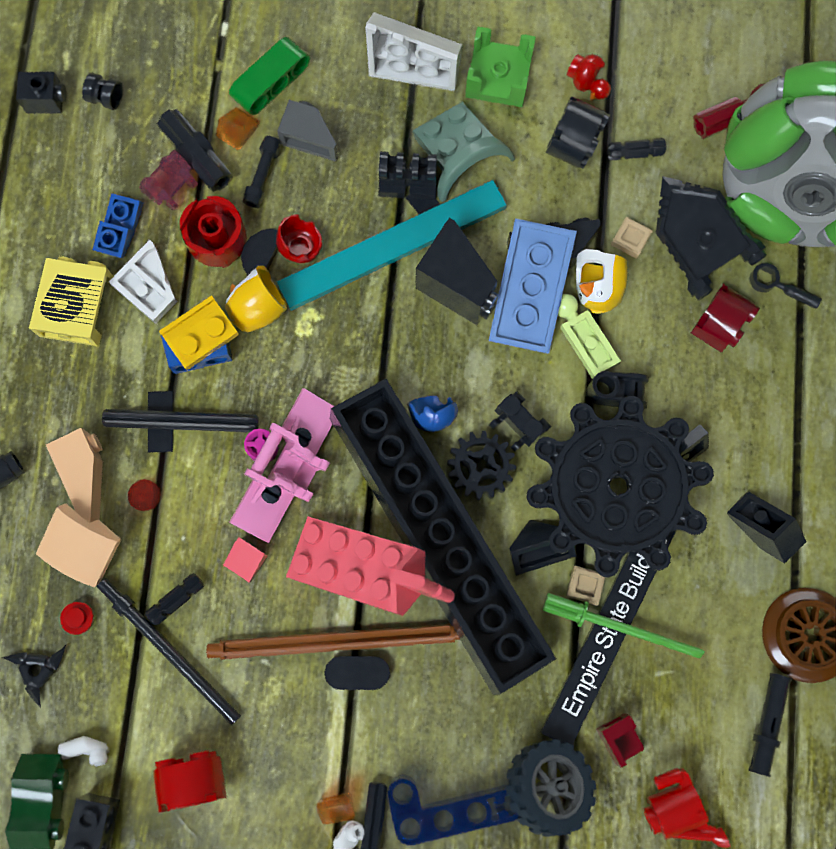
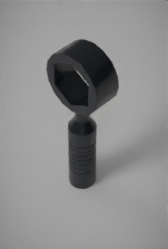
M761 263L750 274V284L758 292H769L774 287L782 289L785 295L814 309H817L822 301V298L793 284L779 282V271L772 264ZM763 270L771 274L772 283L767 286L759 282L757 272Z

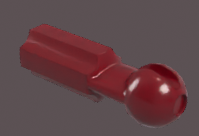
M762 83V84L758 85L756 88H754V89L752 90L750 96H751L754 92H756L761 86H763L765 83ZM735 96L693 116V126L697 135L705 139L726 130L735 109L743 105L748 98L741 101Z

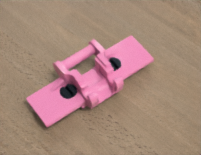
M302 388L282 427L275 423L271 424L269 428L271 432L251 469H246L244 475L251 478L252 481L229 523L269 543L293 497L295 496L306 502L311 500L313 493L307 489L316 471H326L330 462L316 457V454L332 426L329 418L331 408L334 407L333 405ZM281 439H283L286 445L268 478H266L262 474Z

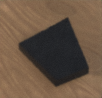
M529 520L509 548L514 573L517 576L576 557L575 546L566 553H556L550 547L549 538L558 526Z

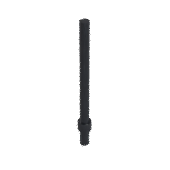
M107 578L99 582L96 587L113 603L112 608L120 617L125 616L193 687L233 725L241 715L134 607L135 602L127 594L123 595Z

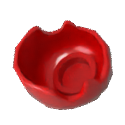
M293 214L285 217L278 226L276 246L284 258L295 263L304 264L311 262L319 254L322 248V235L315 227L313 221L306 222L300 218L299 214Z

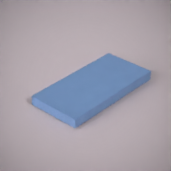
M515 218L489 341L549 354L577 231Z

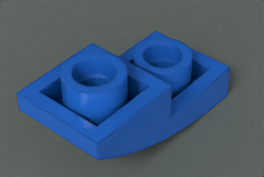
M111 193L104 222L99 221L92 250L124 258L135 233L143 202Z

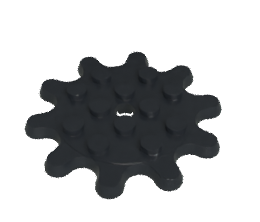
M635 396L623 398L617 415L610 420L598 418L593 409L585 403L573 406L570 411V418L575 431L569 440L557 441L551 437H542L536 442L535 453L540 459L546 461L551 466L552 475L547 482L530 487L526 496L530 506L537 509L551 508L559 515V525L549 538L552 550L562 554L570 551L577 544H588L595 551L596 572L605 578L612 577L618 572L622 557L630 552L641 554L648 566L653 570H664L671 562V555L666 546L668 534L675 530H681L691 535H699L707 527L705 515L690 505L688 495L693 488L707 485L712 481L714 477L712 466L704 461L688 462L681 457L679 445L689 434V426L685 420L672 418L661 427H650L643 420V403ZM615 478L624 479L628 483L627 492L616 495L610 488V482Z

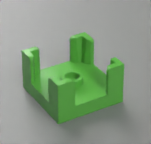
M477 26L473 57L467 76L465 97L523 107L536 36L522 34L519 47L490 42L492 30Z

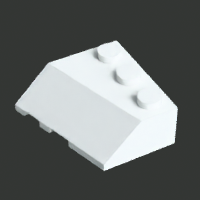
M375 12L366 23L369 76L455 91L461 61L462 44Z

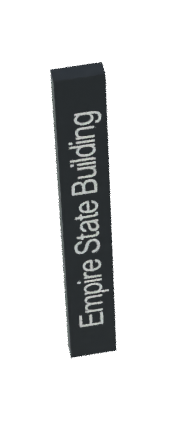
M677 530L672 531L666 537L667 549ZM636 552L627 553L598 612L599 615L631 625L657 570H653L648 566L641 554ZM593 623L540 733L553 740H560V743L567 742L573 745L626 636L625 633Z

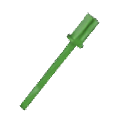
M547 593L543 611L577 622L579 627L586 620L658 645H663L696 658H701L705 653L700 648L587 611L588 602L586 601L581 604Z

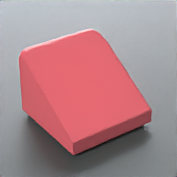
M238 537L223 566L250 583L268 556Z

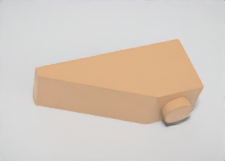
M79 428L46 444V447L75 511L88 523H91L97 519L100 520L103 461L99 452L102 451V446L94 433L90 434L84 429Z

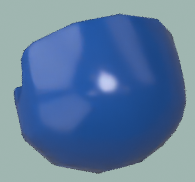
M436 395L417 398L407 403L416 428L426 432L446 429L458 416L457 404L450 397L447 398L446 404H443Z

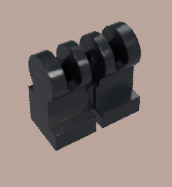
M380 151L378 197L405 198V188L410 186L409 198L436 200L437 154H428V157L422 158L419 156V153H413V159L409 163V169H407L403 152H398L396 156H391L389 152Z

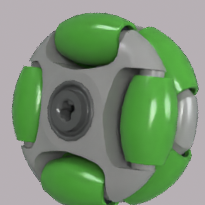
M816 61L787 69L785 77L779 75L768 81L754 92L743 105L735 109L726 133L722 176L727 194V205L729 208L732 207L735 212L734 215L738 216L740 222L755 235L779 244L789 242V244L805 247H834L836 245V61Z

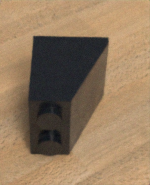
M449 217L416 267V289L475 325L479 324L482 317L487 320L496 306L495 301L499 295L495 292L498 281L455 220Z

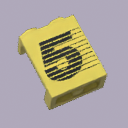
M59 256L58 259L46 258L29 329L39 337L99 347L102 335L95 329L105 282L109 283L114 276L107 269L106 265L99 262L89 261L88 264H82L64 256Z

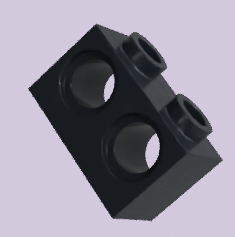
M92 793L76 798L64 849H108L120 799Z

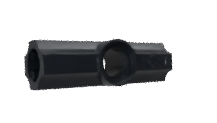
M169 109L164 112L157 125L173 144L180 159L190 170L193 169L212 192L224 189L233 178L232 174L216 156L213 147L199 130L196 132L178 109Z

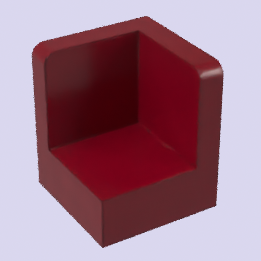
M626 713L619 715L596 729L615 765L620 768L627 765V759L644 750V746L634 730L637 726L631 715Z

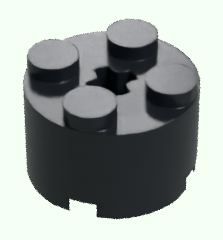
M571 96L563 111L565 113H563L560 121H558L545 153L572 166L584 169L589 157H592L599 140L597 138L600 131L602 132L610 115Z

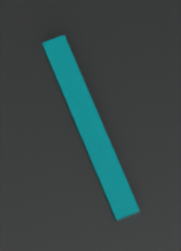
M489 181L279 280L277 284L292 311L431 245L449 217L455 220L460 229L463 230L505 210L507 204L494 181Z

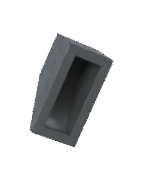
M289 100L277 130L281 145L336 162L338 158L336 142L318 108H315L306 101L296 102Z

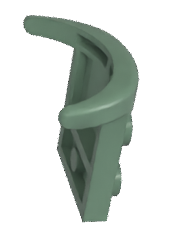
M463 102L413 130L415 140L427 154H437V166L442 170L437 188V196L440 202L446 201L453 183L465 170L476 162L494 155H504L511 161L515 160L509 147L501 140L496 139Z

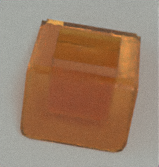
M235 107L218 119L216 136L236 150H240L257 129L260 122Z
M350 792L320 798L316 804L317 812L324 825L355 818L353 799Z

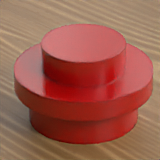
M83 602L68 604L60 616L62 628L67 633L73 635L87 632L94 622L93 610Z

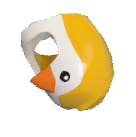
M585 249L578 253L576 258V288L583 306L596 314L605 313L617 307L622 302L626 291L627 260L615 254L603 253L592 249ZM589 262H595V263H598V264H602V266L592 265V264H588V263H589Z
M258 266L237 286L231 285L225 309L230 322L243 332H253L279 319L286 311L287 304L271 280V275L265 266Z

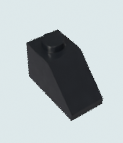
M749 491L727 512L728 516L760 549L784 564L807 542L796 518Z

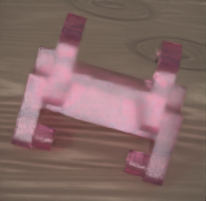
M173 150L169 155L161 159L160 165L149 177L141 181L139 188L143 194L157 205H160L164 200L166 206L175 211L178 204L172 197L185 183L192 189L198 183L189 174L191 171L189 164L177 151Z

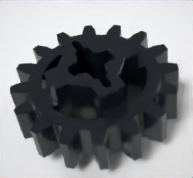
M482 431L480 438H476L475 434L470 432L468 442L462 438L458 439L460 449L451 448L450 453L456 458L447 461V466L454 468L448 474L449 479H458L454 486L456 490L462 486L466 488L465 497L474 492L478 501H480L483 493H486L489 499H493L495 489L503 493L506 489L502 483L511 484L513 481L508 472L516 470V465L509 464V461L515 457V454L505 452L509 445L508 442H504L501 445L497 443L499 435L495 434L492 439H488L486 431ZM475 446H485L483 450L477 452L469 450ZM494 452L499 455L502 468L496 464L493 456ZM483 459L487 462L486 467L488 469L484 468L482 472H478L476 470V463ZM460 463L468 469L470 475L468 480L461 472ZM486 479L496 480L490 485L478 486L480 481Z

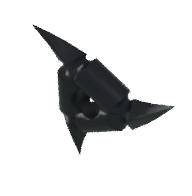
M66 645L51 655V657L33 653L27 654V652L2 657V659L19 665L18 669L23 684L26 685L24 689L40 708L39 688L43 687L54 673V670L58 669ZM35 664L41 667V672L38 676L32 674V666Z

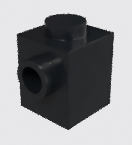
M18 72L16 100L26 114L62 113V102L66 101L67 93L65 85L59 81L54 72Z

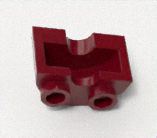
M723 283L692 329L691 334L722 353L728 345L733 348L737 345L744 334L740 328L745 321L750 323L760 307Z

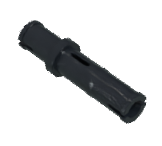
M770 673L769 675L770 679L758 733L753 735V741H756L748 770L767 777H771L770 773L775 750L780 748L781 741H778L789 685L792 680L789 677Z

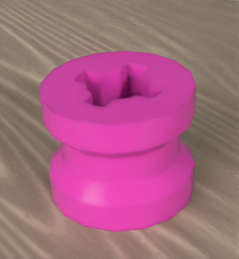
M255 429L245 438V451L253 461L256 460L270 434L268 430ZM278 446L269 462L274 460V458L277 456L279 450Z

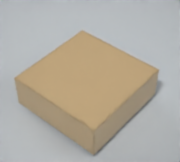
M626 217L611 246L637 259L653 230Z
M573 566L566 598L580 602L586 601L588 604L598 606L605 577L600 576L596 571Z

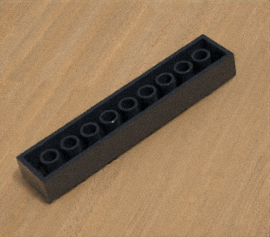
M384 379L332 407L330 421L401 541L405 545L425 551V578L454 592V600L450 603L436 600L493 696L501 695L556 660V657L388 380Z

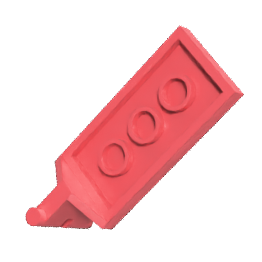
M307 517L286 575L287 578L401 616L405 615L421 594L446 603L452 602L455 597L452 590L425 578V551L312 517Z

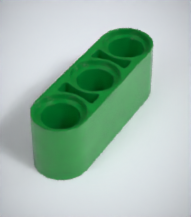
M283 37L233 82L229 89V95L250 115L254 116L262 111L306 70L310 63V56L289 37Z

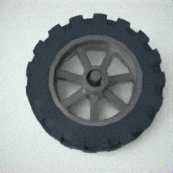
M546 740L526 746L520 750L521 754L515 755L511 762L513 766L508 769L507 778L509 779V785L506 786V793L510 795V808L512 812H516L519 816L517 818L519 823L523 826L527 825L529 831L534 834L550 837L568 835L572 831H578L583 827L582 823L590 819L592 815L590 812L591 807H595L596 797H593V790H596L595 780L592 781L591 773L593 771L590 765L584 762V755L580 751L573 750L574 746L567 742L560 743V740ZM544 762H548V775L540 768ZM557 768L562 773V776L556 778ZM536 776H537V778H538L540 781L537 782V784H536V786H535V779H536ZM559 796L566 799V803L563 807ZM550 800L552 802L555 814L547 811V806Z

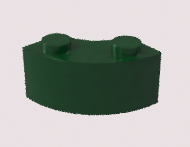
M21 754L10 779L12 789L11 808L5 829L9 849H54L56 840H61L64 833V820L61 819L63 793L69 781L68 769H63L62 754Z

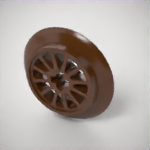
M798 588L779 596L767 610L762 627L764 647L773 664L788 677L805 683H820L836 677V646L832 650L825 643V641L836 644L835 638L826 636V633L836 630V598L818 589ZM806 607L812 608L810 618L806 610ZM797 610L799 611L802 622L794 615V612H796ZM821 610L824 612V615L818 621L819 611ZM831 619L834 625L824 628V625ZM788 620L792 621L797 629L787 627ZM814 628L813 634L817 636V640L807 642L808 636L804 634L805 629ZM785 631L794 633L795 637L786 640ZM798 642L797 647L791 651L788 645ZM805 648L802 661L798 658V655ZM821 649L829 655V657L825 660L822 655ZM812 652L816 659L815 664L811 663Z

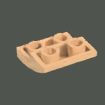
M65 503L56 507L36 555L68 577L96 587L102 580L122 539L99 519L88 523Z

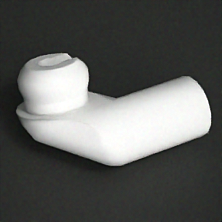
M82 736L59 744L58 753L62 754L63 760L81 754L90 755L89 763L94 766H101L108 761L107 753H109V748L104 742Z
M349 821L344 824L333 840L334 849H353L358 841L363 839L364 827L356 821Z

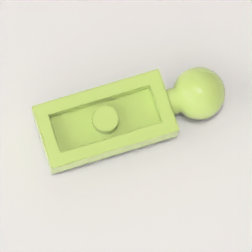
M562 294L558 316L566 318L568 321L562 324L560 329L591 378L593 379L598 373L608 371L617 366L621 360L589 310L578 314L576 298L570 294Z

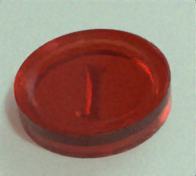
M146 479L136 481L128 491L130 505L139 511L154 509L161 498L159 487L154 482Z

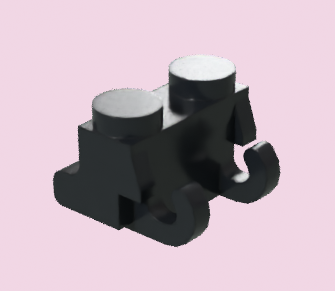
M518 391L513 395L510 394L497 406L494 411L500 416L489 424L494 430L505 421L521 437L519 441L510 447L514 452L524 444L530 447L552 427L544 418L538 421L522 405L526 399Z

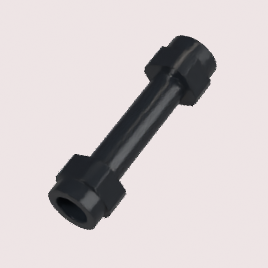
M265 136L261 142L259 150L262 155L251 186H246L242 202L252 208H259L263 202L265 194L262 189L273 158H278L281 141L273 136Z

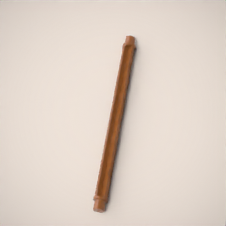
M451 623L421 627L220 640V643L207 644L206 652L208 659L220 658L225 660L254 656L410 646L414 644L455 643V640L460 639Z

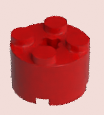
M206 196L207 199L195 200L184 209L179 224L183 241L191 255L198 262L211 267L226 268L239 258L247 242V231L236 207L223 197Z
M208 750L189 754L190 761L184 762L183 758H171L155 762L156 769L153 770L158 813L227 798L221 756H217L216 751L210 752Z

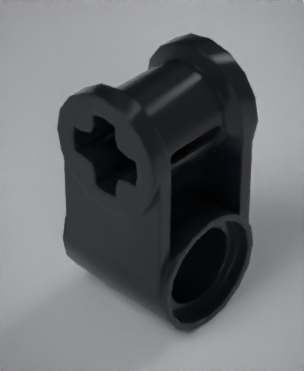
M602 371L587 385L586 395L593 404L619 407L623 398L635 396L642 401L644 410L647 409V402L644 401L645 384L649 382V377L639 373ZM597 382L605 383L609 388V394L600 393L597 389Z

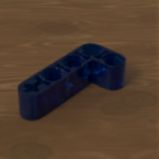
M407 775L396 776L388 787V801L395 834L401 843L408 846L517 820L519 816L516 812H512V810L507 811L505 806L494 807L497 814L492 816V809L487 799L492 798L495 805L504 803L505 796L507 795V785L421 805L418 786L412 777ZM399 784H407L413 791L412 796L406 801L398 800L394 796L393 790ZM474 802H479L485 806L484 815L479 819H472L467 815L469 805ZM441 810H446L453 816L452 822L446 827L437 826L433 820L435 814ZM408 818L417 820L420 825L418 832L413 835L405 834L401 829L402 822Z

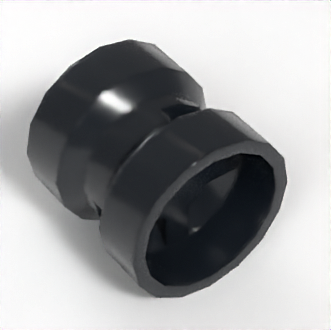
M93 72L89 73L82 87L84 101L92 104L99 102L102 103L103 107L111 110L118 108L123 96L122 82L111 78L105 80L102 75Z

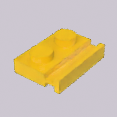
M212 295L159 330L186 370L239 335Z

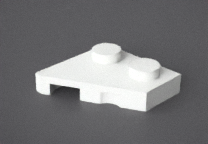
M150 240L109 281L118 292L155 324L177 303L157 249Z

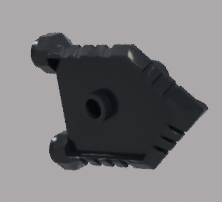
M662 176L660 192L662 200H659L661 209H658L660 218H657L656 235L663 245L666 244L670 255L673 254V259L676 263H679L681 271L686 273L685 277L688 280L687 290L692 297L695 296L699 301L709 295L713 288L711 287L712 282L708 275L740 255L745 263L749 262L751 266L767 256L764 251L766 249L761 240L753 238L750 233L746 232V227L744 224L741 225L739 217L734 215V210L732 207L729 208L726 204L727 200L719 190L705 186L700 188L701 185L697 184L691 186L692 183L686 182V184H683L681 180Z

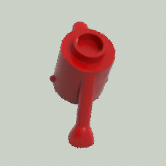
M675 768L654 777V783L659 790L672 786L647 797L649 806L644 807L643 812L654 835L661 833L665 840L676 838L711 841L722 848L731 847L722 827L716 828L707 824L709 821L706 811L685 769Z

